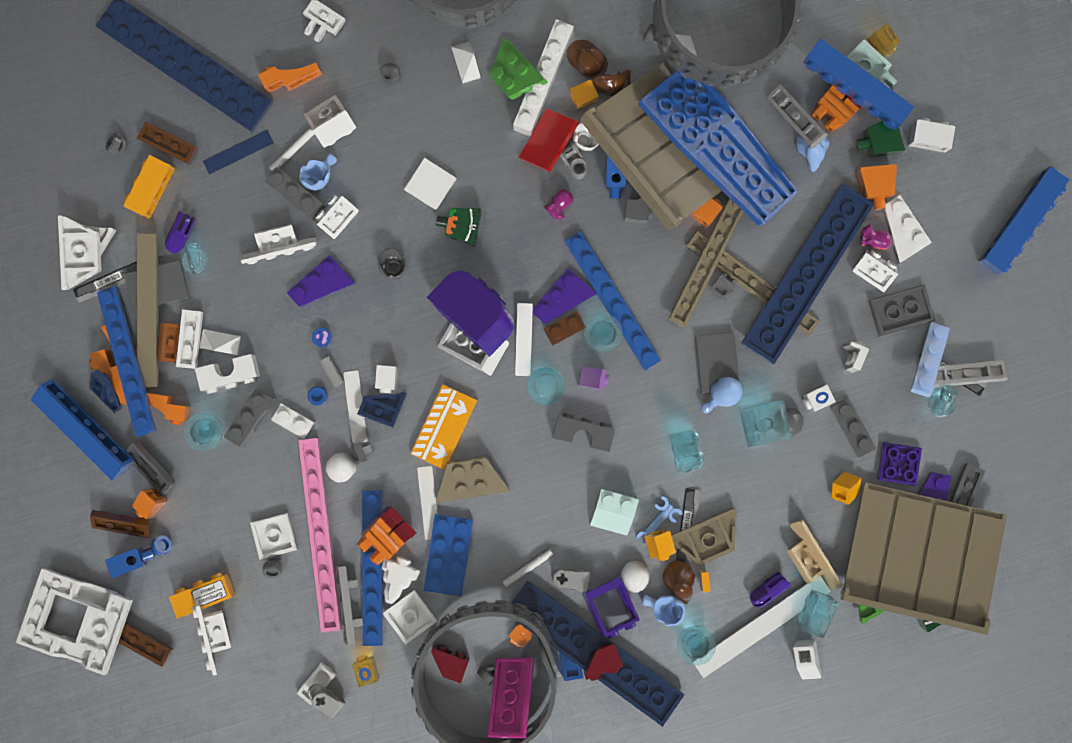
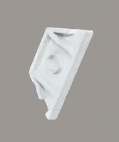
M60 215L58 216L61 287L62 290H69L101 272L100 232Z

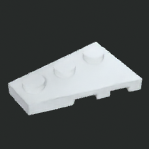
M901 195L886 204V209H883L892 236V244L895 247L897 263L899 264L932 242Z

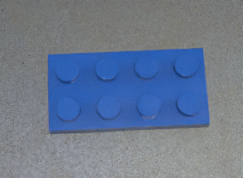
M435 514L423 591L462 597L473 519Z

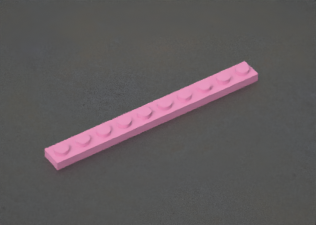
M319 438L298 440L321 633L341 630Z

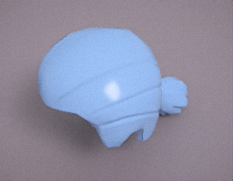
M329 154L323 162L309 160L305 166L302 165L299 173L301 184L306 189L313 191L322 189L329 181L330 166L336 163L337 158Z
M732 377L718 379L717 383L711 386V399L701 405L702 411L709 413L717 405L722 407L735 405L742 397L743 389L741 383Z
M644 595L642 599V605L651 606L654 609L656 620L664 623L666 626L678 625L685 618V605L676 596L664 595L656 600L649 595Z

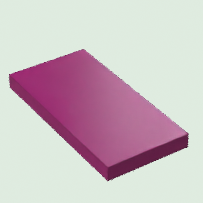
M532 657L496 658L487 733L489 738H526L534 665Z

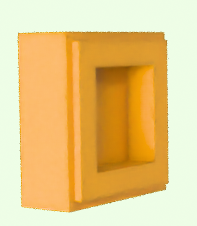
M700 570V589L702 592H710L709 573L706 570Z

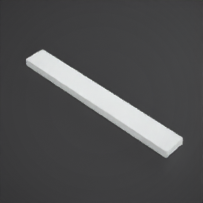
M821 576L812 583H805L692 660L702 677L705 678L831 592Z

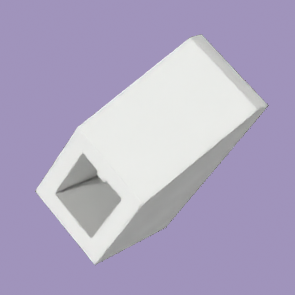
M816 639L796 641L793 649L796 667L801 678H822Z

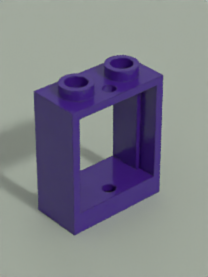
M620 577L582 594L601 637L608 636L609 639L619 635V630L623 628L629 630L636 626L635 622L640 620ZM616 588L629 618L606 629L592 599Z

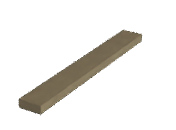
M730 198L668 320L686 328L744 213Z
M697 230L686 247L700 256L709 238ZM724 250L716 269L723 274L726 273L728 278L732 281L735 280L736 284L763 304H766L775 287ZM807 311L797 329L809 336L820 320Z
M137 234V360L145 387H159L157 361L158 234Z

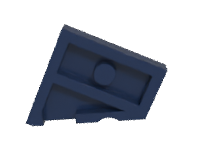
M98 369L92 372L89 389L116 414L121 410L109 376L104 372L101 373Z
M407 393L364 396L357 415L394 428Z

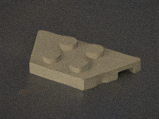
M486 456L447 462L436 496V503L509 492V487L504 483L500 474L493 468Z
M736 508L729 509L672 534L674 545L699 566L735 551Z

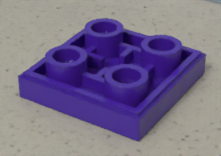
M882 442L877 480L917 486L922 448Z

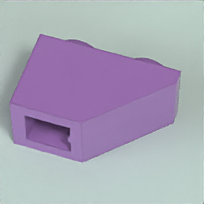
M582 366L578 386L602 390L603 387H607L609 375H606V370Z

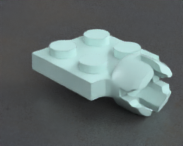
M865 39L847 56V58L891 90L896 85L897 80L888 71L892 64Z

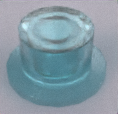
M600 314L588 321L585 326L584 337L586 343L593 350L608 352L619 345L622 340L623 331L621 324L616 318Z
M539 368L529 377L527 384L528 393L538 404H554L564 394V379L553 368Z
M210 413L195 414L188 419L184 426L185 441L191 448L197 451L211 450L222 439V425Z
M692 626L686 628L680 634L677 640V650L685 662L691 665H702L713 657L716 650V642L713 635L707 629L701 626Z

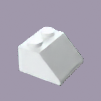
M336 95L303 114L324 148L334 144L336 140L349 135L356 129V126Z

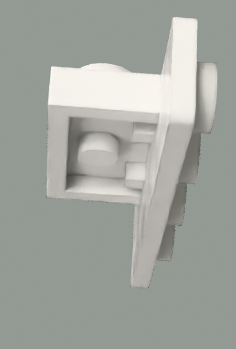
M292 223L254 233L259 250L243 254L241 263L254 264L260 259L266 258V260H271L280 254L291 255L300 249L307 251L316 246L317 238L315 236L297 240Z
M194 599L195 606L192 607L194 618H199L200 623L196 624L198 635H203L204 641L201 642L203 653L207 652L208 658L205 659L207 671L212 670L214 676L217 673L212 653L231 648L223 613L220 610L202 615L199 600Z

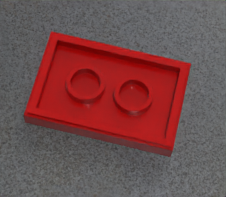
M546 109L519 158L524 162L551 172L579 123L572 118Z

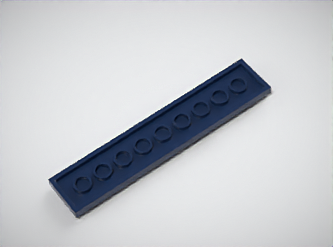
M113 0L95 25L99 30L252 133L273 104L272 99L125 0Z
M844 183L839 186L741 342L743 346L770 364L776 363L874 206L872 202Z
M528 580L511 602V604H523L533 613L537 612L540 614L552 636L557 651L583 670L586 669L596 647L612 642L607 637H601L600 632ZM519 622V623H520L521 625H523L525 628H527V629L530 630L532 633H534L536 636H538L530 627H528L527 625L523 624L522 622ZM615 644L623 667H620V671L613 674L608 672L601 674L602 677L597 680L663 727L685 694Z

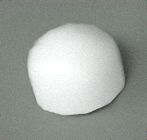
M579 123L573 133V141L579 149L592 151L599 144L585 126Z
M347 452L335 453L326 463V473L329 478L340 483L350 479L357 469L356 460Z
M631 561L626 563L622 569L620 578L627 591L635 593L642 591L647 586L649 571L643 562Z

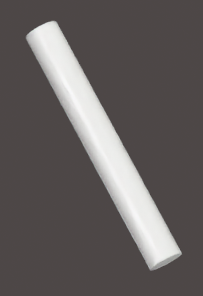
M309 128L269 168L272 171L276 167L280 168L315 133Z
M549 548L502 582L507 588L554 554Z

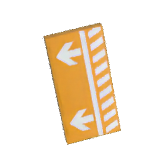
M442 384L410 454L445 470L447 462L450 461L478 400Z

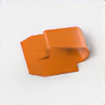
M520 624L510 633L509 637L511 640L509 642L517 648L520 646L524 648L531 639L532 632Z

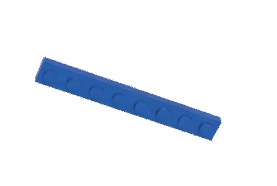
M580 231L565 240L564 243L644 371L660 362L661 359L582 232Z
M113 286L97 292L135 436L140 437L157 431L118 288Z
M382 490L362 491L363 532L382 512ZM372 546L366 552L362 551L363 646H382L383 561L375 565L369 559V556L375 551Z

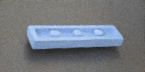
M933 322L930 323L910 392L926 397L931 396L949 334V327Z

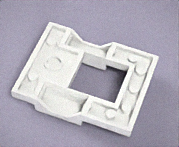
M42 568L16 643L50 656L68 658L81 663L85 669L106 675L108 674L133 600L119 595V592L85 580L80 581L50 569ZM55 595L88 606L77 639L66 635L60 636L44 630Z

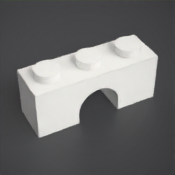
M249 354L232 359L234 370L229 376H223L217 364L195 368L200 391H207V394L219 392L218 388L221 387L231 389L237 387V383L244 382V384L256 382V378L261 377L256 356Z

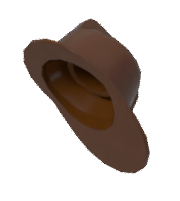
M583 39L576 40L570 44L567 49L568 61L584 77L593 80L598 74L606 73L608 67L607 58L594 44Z

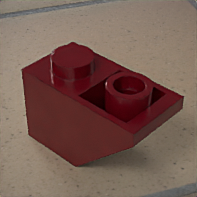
M614 641L594 649L584 671L586 680H597L602 677L601 674L607 672L613 674L620 671V667H623Z
M433 645L431 653L442 677L461 684L470 658L466 657L467 654L462 651L456 650V652L448 650L449 647L445 645Z

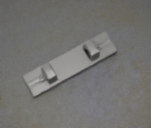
M781 84L766 97L813 149L828 136Z
M1004 360L939 366L934 387L1006 381L1008 375Z
M337 565L335 566L344 643L347 645L356 644L354 627L363 626V620L361 617L352 618L349 589L358 587V580H348L346 566Z

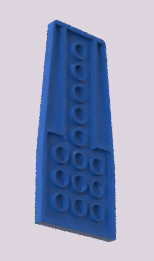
M677 70L638 103L674 145L757 225L763 226L797 194V189L713 85H706L703 82L689 79Z

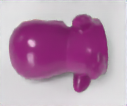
M560 189L552 197L551 203L543 207L555 220H561L565 218L562 214L563 210L573 203V195L567 189Z
M871 224L862 228L860 246L870 244L872 248L885 250L891 245L892 237L889 232L875 231L872 229Z

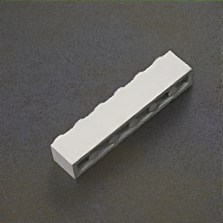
M556 19L536 67V70L548 82L545 85L540 83L532 87L533 90L525 94L514 121L513 130L527 136L532 135L573 35L574 26Z

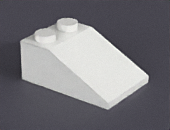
M451 323L437 347L491 376L509 342L506 340L489 357Z

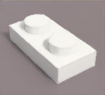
M282 403L271 419L303 439H306L315 424L312 420Z

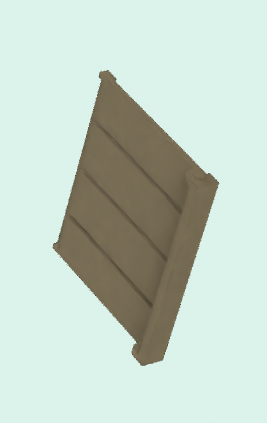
M665 60L598 107L589 108L580 121L666 229L670 231L672 228L678 227L685 218L722 190L674 145L638 105L641 99L674 74Z
M864 482L840 600L988 635L990 628L988 613L1007 515Z

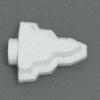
M397 556L396 560L385 559L383 561V580L386 583L384 590L385 602L393 604L400 597L402 590L408 588L411 582L417 579L420 570L410 566L411 560Z

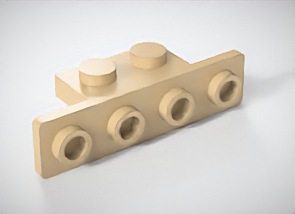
M803 520L792 522L790 527L799 541L789 548L787 553L807 584L812 583L821 576L830 590L841 588L843 584L839 576L833 570L828 558L819 547V543L809 531L807 524Z

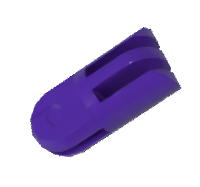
M178 211L165 240V247L169 252L178 253L184 248L196 218H190V215H183V212Z
M776 572L751 592L750 601L757 608L764 607L791 585L780 572Z

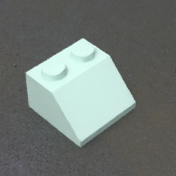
M600 488L590 525L628 535L639 499Z

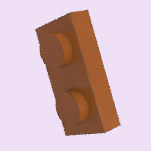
M160 323L157 361L176 363L180 334L179 324Z

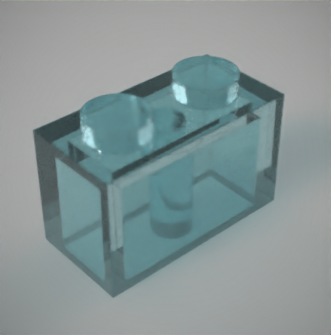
M811 590L805 599L802 612L798 614L796 624L803 632L824 638L839 603L832 596Z

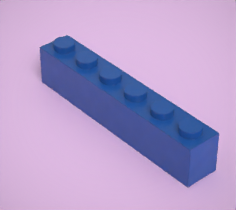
M821 38L803 61L807 69L817 72L825 82L832 83L840 93L847 94L855 104L866 108L871 116L881 119L884 125L890 129L896 130L901 126L914 108L912 104Z
M1051 166L1044 169L978 262L997 275L1008 272L1013 265L1011 263L1013 259L1023 252L1024 248L1022 246L1034 236V229L1037 226L1039 227L1046 219L1044 215L1056 205V198L1066 191V184L1070 179Z
M54 379L41 384L30 399L111 481L124 474L135 460Z

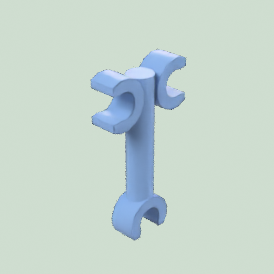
M661 496L660 498L664 500V505L660 507L655 503L654 506L662 511L645 531L637 533L636 538L639 539L642 535L654 532L667 516L671 522L675 523L676 520L673 519L672 514L678 512L682 515V511L671 506L668 499Z

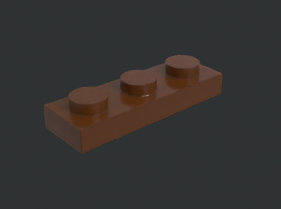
M147 122L144 123L137 136L138 140L190 165L198 149L196 146Z
M92 510L90 514L91 526L94 529L149 538L151 534L150 520Z
M125 622L118 643L163 667L173 648Z

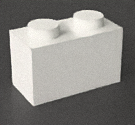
M919 118L912 123L908 146L944 153L952 149L955 126L949 125L945 121H939L938 123L930 122L931 120L928 118Z

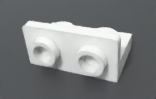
M340 194L333 195L328 200L327 204L329 205L316 214V220L314 221L333 239L340 234L359 211Z
M866 249L864 255L852 271L882 292H885L898 275L897 265L890 260L886 262L880 258L881 255L877 251Z
M854 340V342L850 341L843 345L842 348L853 352L846 358L845 364L847 367L845 370L851 373L861 370L869 348L864 347L865 344L863 342Z

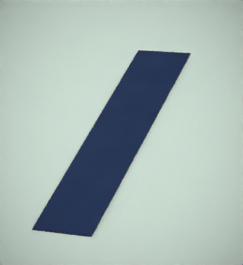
M265 130L204 160L203 163L210 175L274 142L268 130Z

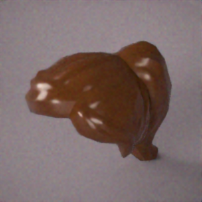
M629 69L624 70L622 73L618 71L617 75L598 74L594 77L592 83L600 93L613 97L631 84L630 75L632 71Z
M674 560L664 570L663 582L676 597L682 600L684 604H688L693 595L692 586L694 585L696 575L688 564L681 560Z

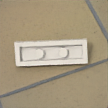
M182 310L176 367L197 368L203 312Z

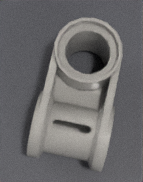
M571 141L570 145L564 148L559 158L573 178L583 179L587 174V163L575 142ZM580 165L584 170L577 173L574 171V167Z
M557 569L553 573L552 580L556 586L588 592L589 571ZM561 573L566 577V580H563L562 583L556 579L561 576Z
M313 684L307 692L313 707L323 712L329 718H333L346 703L339 694L332 692L322 684Z

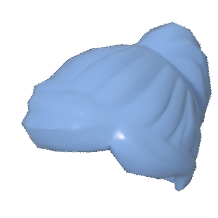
M799 135L796 141L797 150L808 160L810 171L815 172L824 159L826 150L829 148V140L826 136L813 149Z

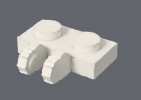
M311 0L303 12V15L311 20L304 34L310 36L316 24L321 27L316 33L314 40L320 42L326 30L336 36L346 20L318 0Z

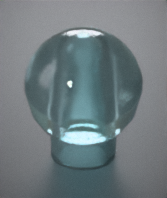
M199 243L185 245V253L182 257L183 268L186 272L193 275L202 274L209 266L207 254L201 250Z
M944 386L941 391L935 392L928 401L931 413L937 417L950 416L955 410V398L958 392L949 386Z

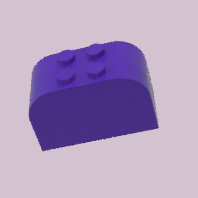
M456 271L449 274L426 297L441 315L489 357L513 332L514 319L506 309V303L493 288L489 289L480 277L476 279L468 272Z

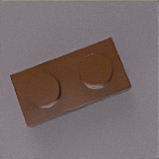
M578 311L543 330L552 346L584 330L586 326Z

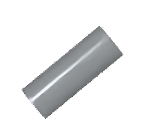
M330 356L322 359L320 363L333 387L337 388L344 384Z

